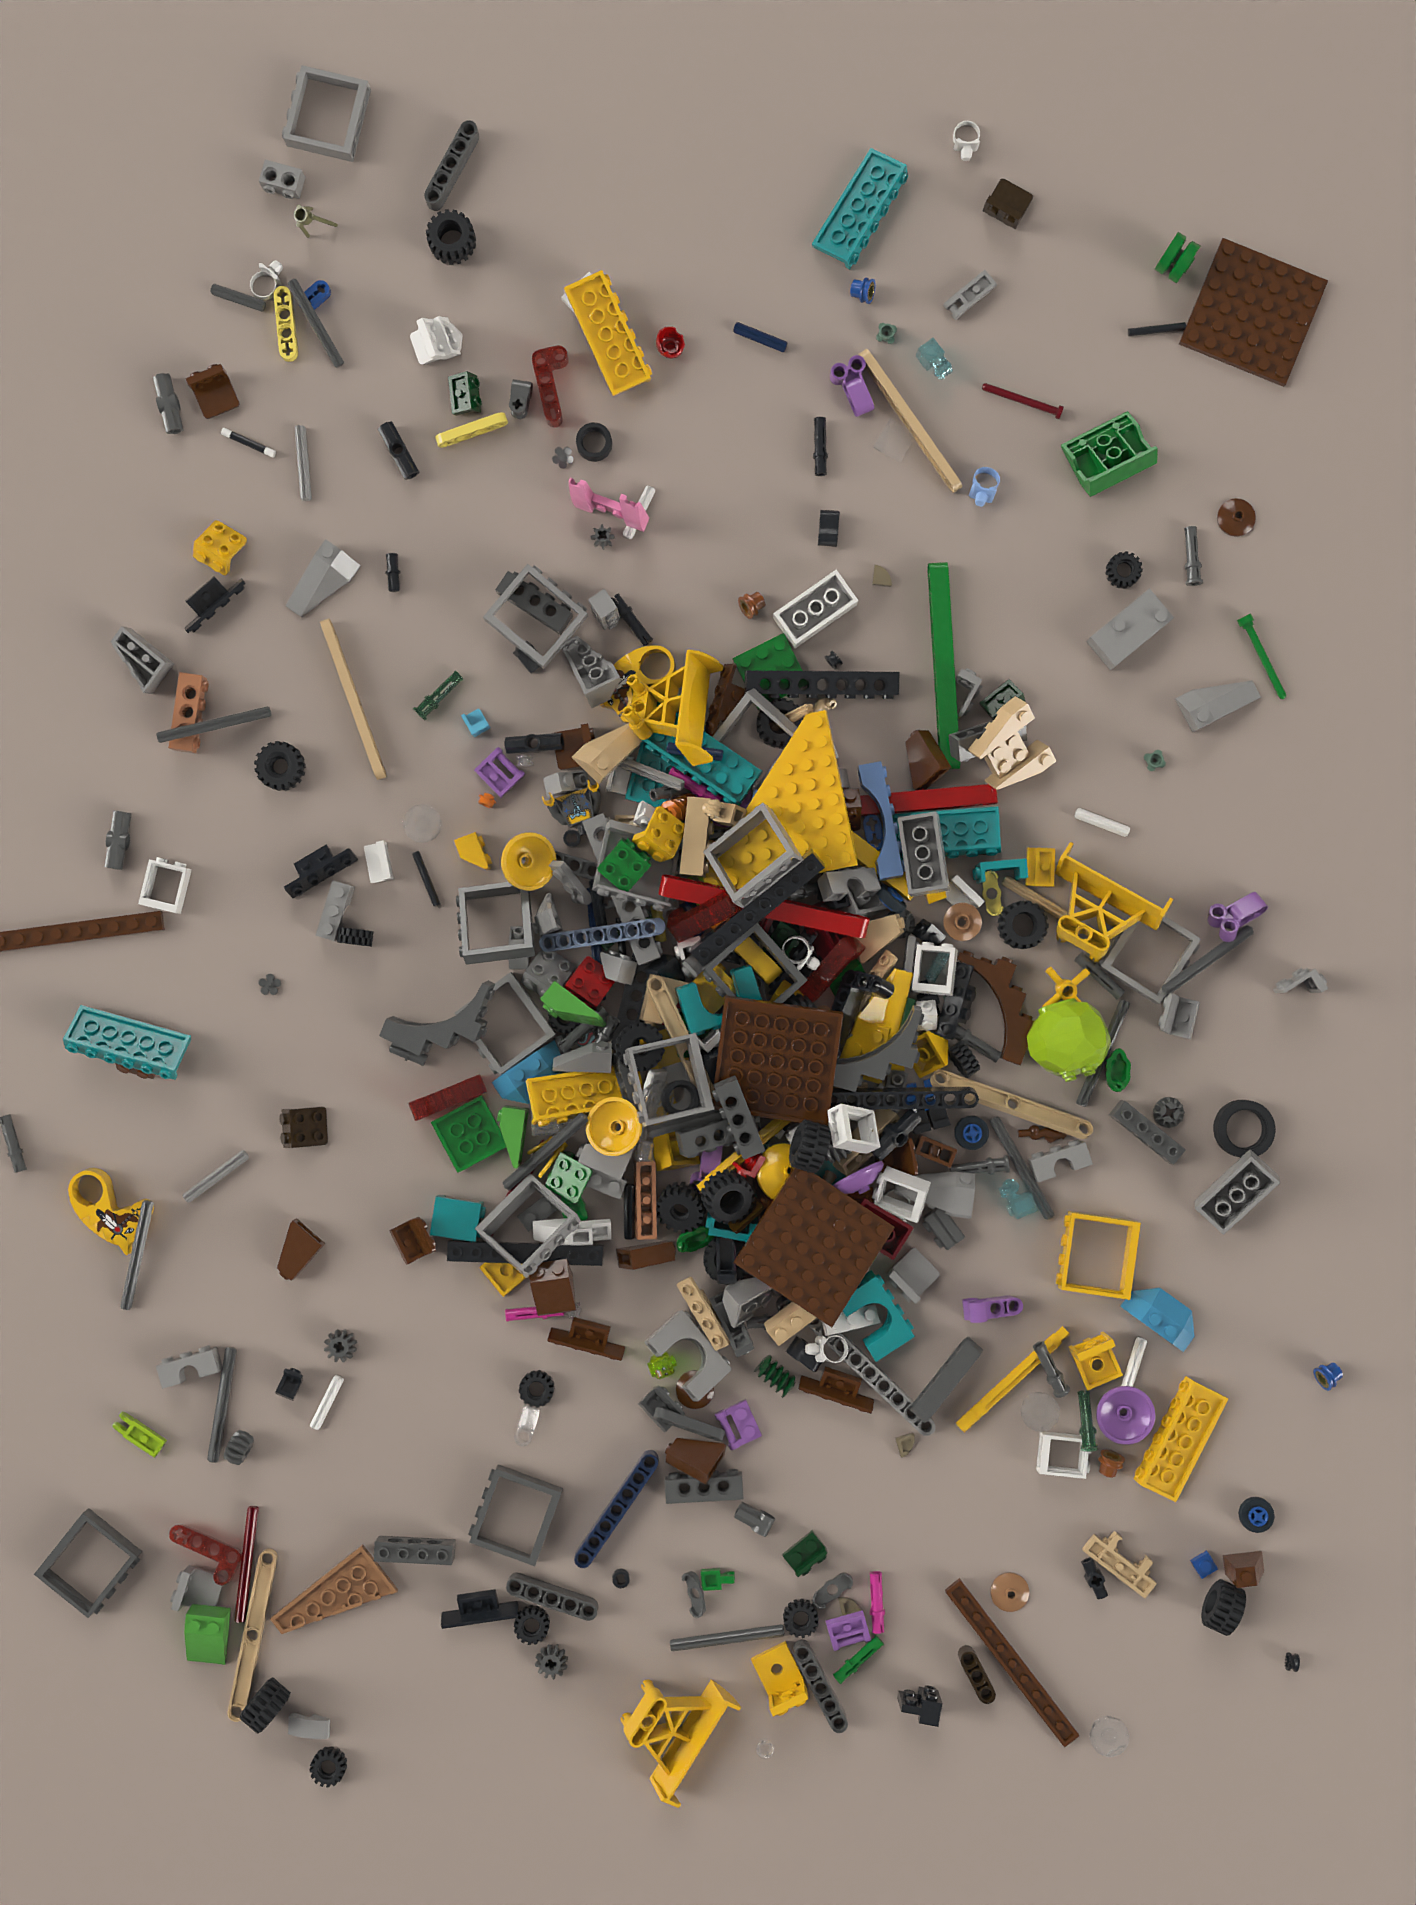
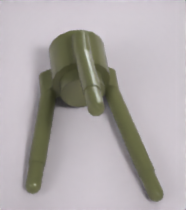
M297 205L294 211V219L297 221L296 226L302 230L307 238L310 235L304 225H309L312 220L334 227L338 226L337 223L312 214L313 207Z

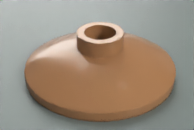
M957 903L946 911L943 925L946 933L951 938L957 941H968L979 933L982 926V918L979 911L973 905ZM959 919L965 920L964 926L958 924Z
M1011 1572L1003 1573L991 1585V1598L999 1609L1006 1612H1015L1027 1603L1029 1587L1020 1575ZM1009 1592H1014L1013 1597H1008Z

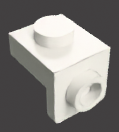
M935 1000L917 1001L916 1005L921 1007L924 1014L923 1022L921 1025H918L917 1031L936 1030L938 1014Z
M712 1029L703 1039L697 1036L700 1050L704 1049L708 1053L713 1047H718L721 1030Z

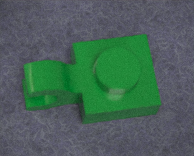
M720 1568L701 1569L703 1591L722 1590V1584L735 1583V1571L721 1574Z

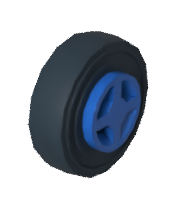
M881 884V889L876 893L880 901L891 911L898 914L902 913L907 907L902 896L892 887Z
M966 1116L961 1118L956 1124L954 1136L961 1147L967 1150H977L986 1144L989 1138V1129L981 1118Z
M1250 1497L1240 1505L1238 1512L1239 1520L1247 1530L1254 1533H1262L1273 1525L1275 1519L1274 1510L1265 1499Z

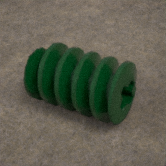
M768 1355L762 1359L754 1372L759 1370V1378L765 1375L764 1383L771 1380L769 1387L772 1388L776 1385L775 1392L778 1393L782 1390L781 1397L784 1398L794 1387L796 1377L794 1375L789 1377L790 1372L788 1370L783 1372L784 1366L780 1365L777 1367L778 1361L774 1360L771 1362L772 1356Z

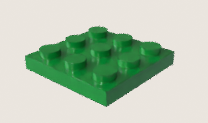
M784 633L732 658L734 664L737 665L736 668L743 682H745V670L803 671ZM762 679L760 687L763 690L768 689L769 681ZM782 679L779 682V687L782 690H786L788 688V681ZM801 679L798 683L799 688L806 687L807 681ZM761 694L764 698H766V699H767L768 701H770V702L773 701V699H775V698H768V694ZM780 694L778 700L787 696V694Z
M483 1095L431 1122L457 1173L506 1148L501 1129Z

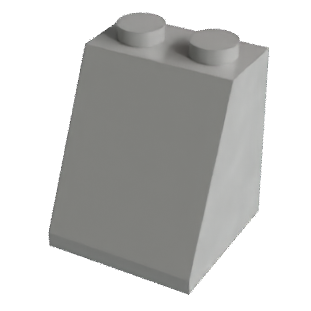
M588 1141L585 1145L582 1144L576 1156L579 1157V1163L621 1180L635 1146L623 1155L608 1156L595 1150Z

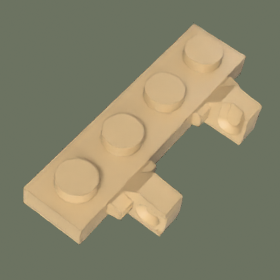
M1114 1531L1108 1538L1104 1537L1103 1540L1093 1534L1082 1550L1135 1592L1146 1598L1157 1584L1154 1579L1148 1576L1150 1574L1148 1569L1153 1564L1152 1559L1145 1554V1558L1140 1560L1139 1563H1131L1118 1553L1117 1542L1122 1540L1120 1534Z

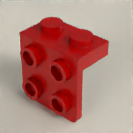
M586 956L564 988L592 1010L596 1011L615 981L605 977L603 965L590 956Z

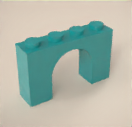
M747 964L730 970L736 989V997L762 1000L751 965ZM694 982L675 988L690 1034L696 1033L698 1036L706 1033V1029L713 1028V1030L721 1028L723 1013H710L704 1008L697 985Z
M870 1270L863 1277L843 1312L848 1317L863 1306L871 1303H878L887 1308V1318L884 1324L862 1339L877 1362L915 1336L911 1331L914 1327L909 1319L904 1320L902 1317L905 1313L900 1305H894L892 1302L895 1298L889 1289L885 1291L882 1285L885 1282L879 1274L875 1275Z

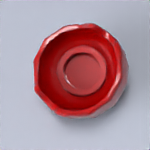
M664 327L659 330L656 337L658 352L670 359L681 355L685 347L683 335L679 334L675 327Z

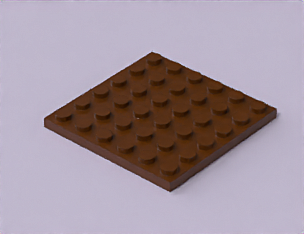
M1222 238L1179 345L1284 387L1291 374L1328 280Z
M726 995L714 1084L736 1076L752 1116L799 1123L806 1119L828 1126L827 1110L831 1107L843 1012ZM713 1096L714 1110L719 1111L722 1105L720 1101L716 1102ZM728 1097L725 1103L733 1104L735 1097Z
M793 1168L733 1263L819 1320L833 1327L895 1227L816 1174Z

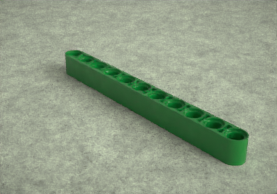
M948 562L928 563L938 746L949 762L950 769H960V762L950 755L949 734L959 731Z

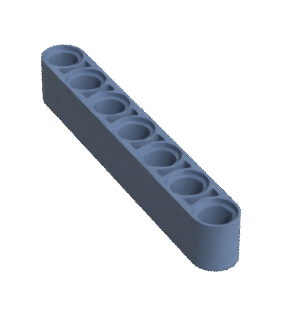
M651 918L543 935L539 940V945L543 951L550 952L647 938L662 934L665 930V923L660 918ZM652 923H653L654 926H655V930H654V931H653L652 928H651ZM635 926L637 927V934L634 931Z

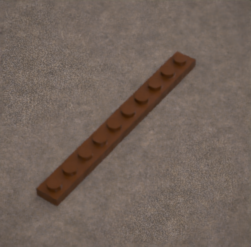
M154 911L0 932V952L165 930L163 912Z
M959 1578L946 1588V1594L1064 1748L1078 1738L1080 1735L962 1580Z

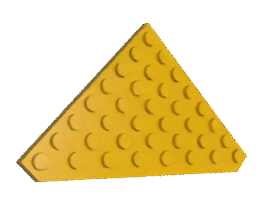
M827 710L809 713L801 721L746 808L745 817L755 807L762 803L766 804L774 811L801 856L810 849H813L823 861L825 868L819 872L821 873L856 866L858 862ZM765 819L722 854L718 860L734 887L740 889L785 853L786 850L767 819ZM710 865L709 873H706L705 878H703L704 882L723 886Z

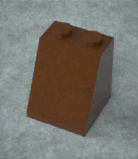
M568 1260L542 1262L537 1267V1270L529 1275L537 1315L542 1316L576 1311L573 1273Z

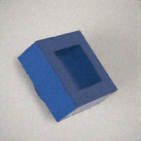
M1207 1550L1190 1560L1201 1579L1218 1570Z

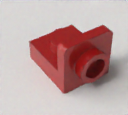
M759 1153L745 1159L743 1165L736 1161L732 1165L737 1169L736 1172L745 1178L747 1175L755 1178L766 1157Z

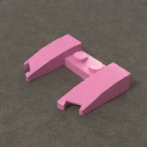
M573 478L569 479L570 496L576 508L593 513L594 508L604 513L606 511L612 512V515L623 519L626 526L644 532L649 516L640 502H629L624 494L620 495V502L594 494L584 480L576 483Z

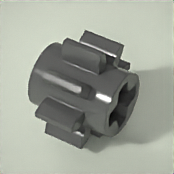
M601 524V528H593L595 535H591V539L596 540L594 543L595 547L600 545L604 550L605 546H612L610 539H615V536L609 534L611 527L606 529ZM606 534V539L599 538V535L604 536Z

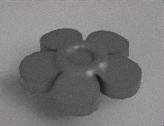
M557 447L555 449L557 455L552 457L553 463H559V467L562 469L566 468L567 463L571 464L574 460L573 456L570 455L572 450L569 447L564 449Z
M273 974L266 975L267 981L264 978L259 980L258 984L262 987L261 993L263 995H267L269 991L271 995L278 993L276 987L281 985V981L279 979L274 980Z

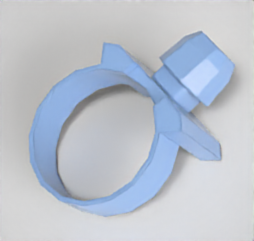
M981 467L976 470L968 496L975 499L977 506L982 507L986 502L992 503L1000 483L998 472L990 467ZM981 473L989 474L996 479L997 485L989 489L983 488L977 482L975 476Z

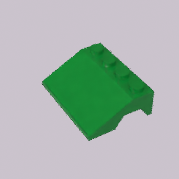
M1128 411L1061 444V448L1079 483L1090 497L1157 464L1158 459L1157 446L1151 447L1143 437L1140 425Z

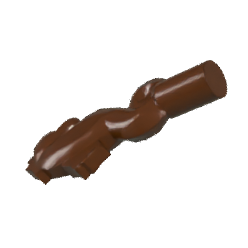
M1032 1125L1029 1129L1017 1131L1018 1138L1030 1137L1032 1140H1038L1045 1137L1044 1139L1050 1144L1067 1136L1065 1133L1050 1128L1040 1130L1037 1125Z

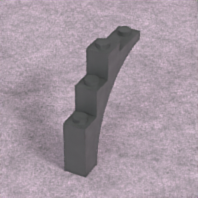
M489 980L482 983L476 996L467 1007L448 1020L436 1023H415L392 1016L385 1020L379 1036L418 1056L428 1053L433 1043L445 1049L453 1045L455 1046L459 1041L460 1035L475 1042L483 1038L487 1032L486 1025L488 1021L482 1018L487 1013L488 1008L486 1005L488 1001L494 996L495 990L493 989L495 983Z
M913 1005L907 1020L900 1030L877 1049L860 1056L837 1058L833 1086L856 1092L857 1086L861 1087L863 1075L884 1080L885 1075L890 1074L892 1067L890 1063L912 1069L914 1063L917 1064L920 1057L917 1045L912 1043H916L918 1038L916 1030L924 1019L921 1007Z

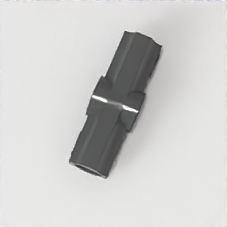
M169 373L156 374L153 377L158 396L156 397V403L159 412L162 414L166 433L178 434L183 431L179 413L181 408L178 397L174 392L171 376Z
M113 811L111 830L108 831L106 836V847H108L104 866L106 868L123 870L125 851L130 845L129 827L131 813Z

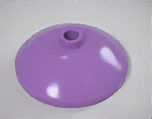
M882 1161L871 1164L832 1186L844 1194L857 1191L859 1194L870 1190L869 1185L878 1178L884 1164Z
M1119 1386L1109 1390L1101 1398L1096 1410V1419L1102 1433L1111 1441L1125 1445L1134 1444L1143 1440L1152 1430L1155 1422V1409L1150 1398L1140 1389L1132 1386ZM1126 1409L1125 1414H1120V1411Z

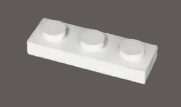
M873 1304L860 1308L848 1317L842 1312L833 1327H830L823 1321L821 1322L825 1336H831L880 1323L876 1305Z

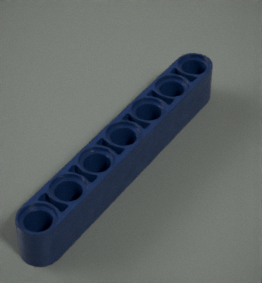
M647 1450L642 1454L578 1547L574 1562L579 1568H587L592 1563L656 1470L659 1457L655 1451ZM652 1457L655 1459V1463L648 1465L645 1459ZM641 1473L644 1479L638 1481L634 1478V1475ZM630 1489L633 1495L627 1497L623 1494V1491ZM619 1505L622 1510L616 1513L612 1510V1507ZM607 1521L611 1526L606 1529L601 1526V1523ZM592 1537H596L599 1539L600 1542L598 1544H592L590 1542V1539ZM585 1553L589 1558L581 1560L579 1555Z

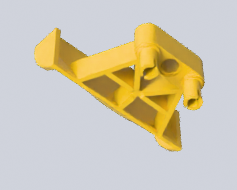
M689 649L686 653L685 666L650 687L642 683L637 675L632 674L626 681L633 689L632 705L626 706L622 710V715L629 721V727L639 739L646 740L653 733L676 737V747L692 766L713 762V757L706 750L702 749L710 674L723 671V665L706 653ZM682 687V693L678 696L679 688ZM676 712H679L678 725H675Z
M1070 842L1060 857L1055 871L1056 875L1072 883L1068 915L1062 916L1056 927L1057 941L1061 939V943L1066 941L1089 953L1091 960L1095 958L1094 962H1098L1106 955L1110 946V939L1138 921L1157 930L1174 899L1170 897L1162 909L1069 857L1074 843ZM1076 888L1083 889L1102 900L1099 906L1076 894ZM1107 903L1131 917L1124 921L1103 908ZM1077 906L1084 911L1074 913V908ZM1096 917L1099 932L1080 921ZM1105 923L1114 928L1107 932ZM1085 934L1087 939H1081L1078 935Z
M712 1679L701 1696L664 1697L661 1691L654 1687L651 1680H644V1685L641 1684V1689L645 1694L632 1715L628 1712L622 1715L623 1718H620L624 1726V1734L630 1745L634 1748H639L644 1744L659 1763L649 1779L660 1800L677 1808L681 1806V1803L674 1795V1792L728 1706L738 1711L741 1709L737 1700ZM692 1710L688 1715L687 1719L685 1720V1722L683 1723L682 1727H679L688 1711ZM663 1714L666 1723L656 1725ZM675 1736L674 1740H673L672 1743L670 1744V1746H669V1748L667 1749V1751L665 1752L664 1756L661 1758L660 1756H661L662 1753L664 1752V1750H665V1748L667 1747L668 1743L670 1742V1740L672 1739V1737Z

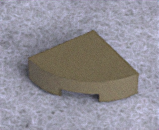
M874 565L872 585L892 586L891 577L886 569L879 565Z
M913 1432L895 1438L901 1458L908 1455L913 1448L915 1442Z
M847 1597L838 1598L842 1616L861 1611L859 1605L854 1600Z

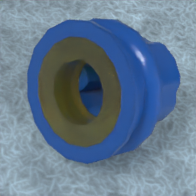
M867 277L863 281L854 279L850 288L851 297L859 298L861 303L866 301L867 304H870L875 294V279L869 280Z
M1331 1363L1327 1366L1320 1365L1319 1368H1315L1313 1371L1319 1385L1327 1391H1330L1332 1387H1336V1381L1343 1378L1342 1370L1336 1363Z

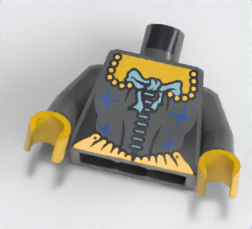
M589 779L588 788L555 799L550 792L551 798L549 800H544L542 796V801L549 809L552 817L562 825H568L569 828L577 826L580 836L586 834L582 821L595 817L599 813L601 805L599 784L596 782L595 785H591Z

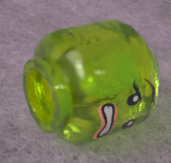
M666 1351L661 1356H651L650 1362L647 1365L652 1377L661 1380L675 1373L674 1367L677 1366L674 1355L670 1356Z

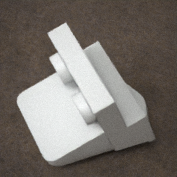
M438 316L434 319L421 318L417 320L418 330L411 333L410 339L420 364L425 365L440 359L446 360L461 355L462 333L447 317Z

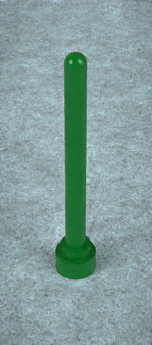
M1250 613L1238 619L1237 622L1243 630L1246 629L1278 697L1285 699L1286 693L1254 630V618Z

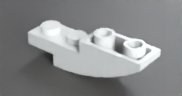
M567 1218L533 1221V1239L545 1242ZM611 1220L581 1221L578 1228L565 1238L562 1245L584 1246L593 1245V1241L611 1240Z

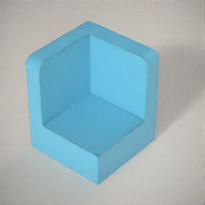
M476 709L468 715H461L474 738L491 728L480 709Z

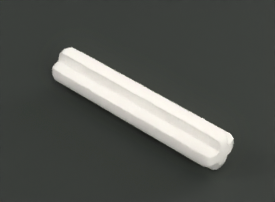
M648 485L638 501L642 504L645 511L655 493V489ZM626 526L623 536L627 539H632L637 529Z
M1078 808L1075 812L1074 817L1076 819L1126 837L1130 832V827L1084 809Z
M1137 1337L1121 1386L1133 1387L1147 1344V1340Z
M338 1375L333 1377L310 1423L311 1428L315 1430L321 1428L344 1381L342 1377Z

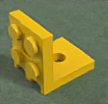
M1104 1331L1100 1332V1335L1082 1340L1083 1342L1077 1345L1068 1346L1087 1390L1123 1376L1112 1350L1116 1345L1113 1339ZM1099 1359L1102 1361L1101 1368L1093 1369V1361Z
M786 1641L751 1658L768 1694L769 1709L773 1717L784 1715L790 1708L794 1706L799 1707L806 1703V1700H808L806 1681ZM774 1664H780L783 1667L778 1673L773 1672L771 1668Z

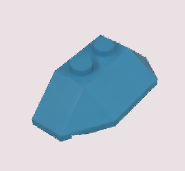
M555 1040L491 1082L502 1099L529 1104L530 1100L526 1086L527 1079L562 1074V1071H553V1058L561 1055Z
M1160 1287L1131 1291L1130 1300L1125 1299L1120 1306L1182 1352L1185 1351L1195 1337L1192 1310Z

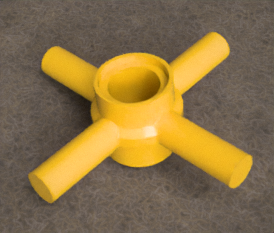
M1052 967L1046 969L1045 972L1056 983V994L1044 1003L1042 1007L1057 1003L1061 999L1075 998L1078 1002H1082L1076 996V986L1091 974L1086 968L1072 980L1062 979ZM1069 986V991L1063 993V989Z

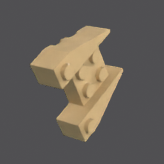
M1016 696L997 711V716L993 722L987 724L985 727L986 731L979 739L976 738L968 749L971 754L980 760L984 757L992 772L984 781L996 790L1042 773L1056 762L1050 747L1039 740L1034 741L1026 748L1018 731L1035 719L1028 703Z

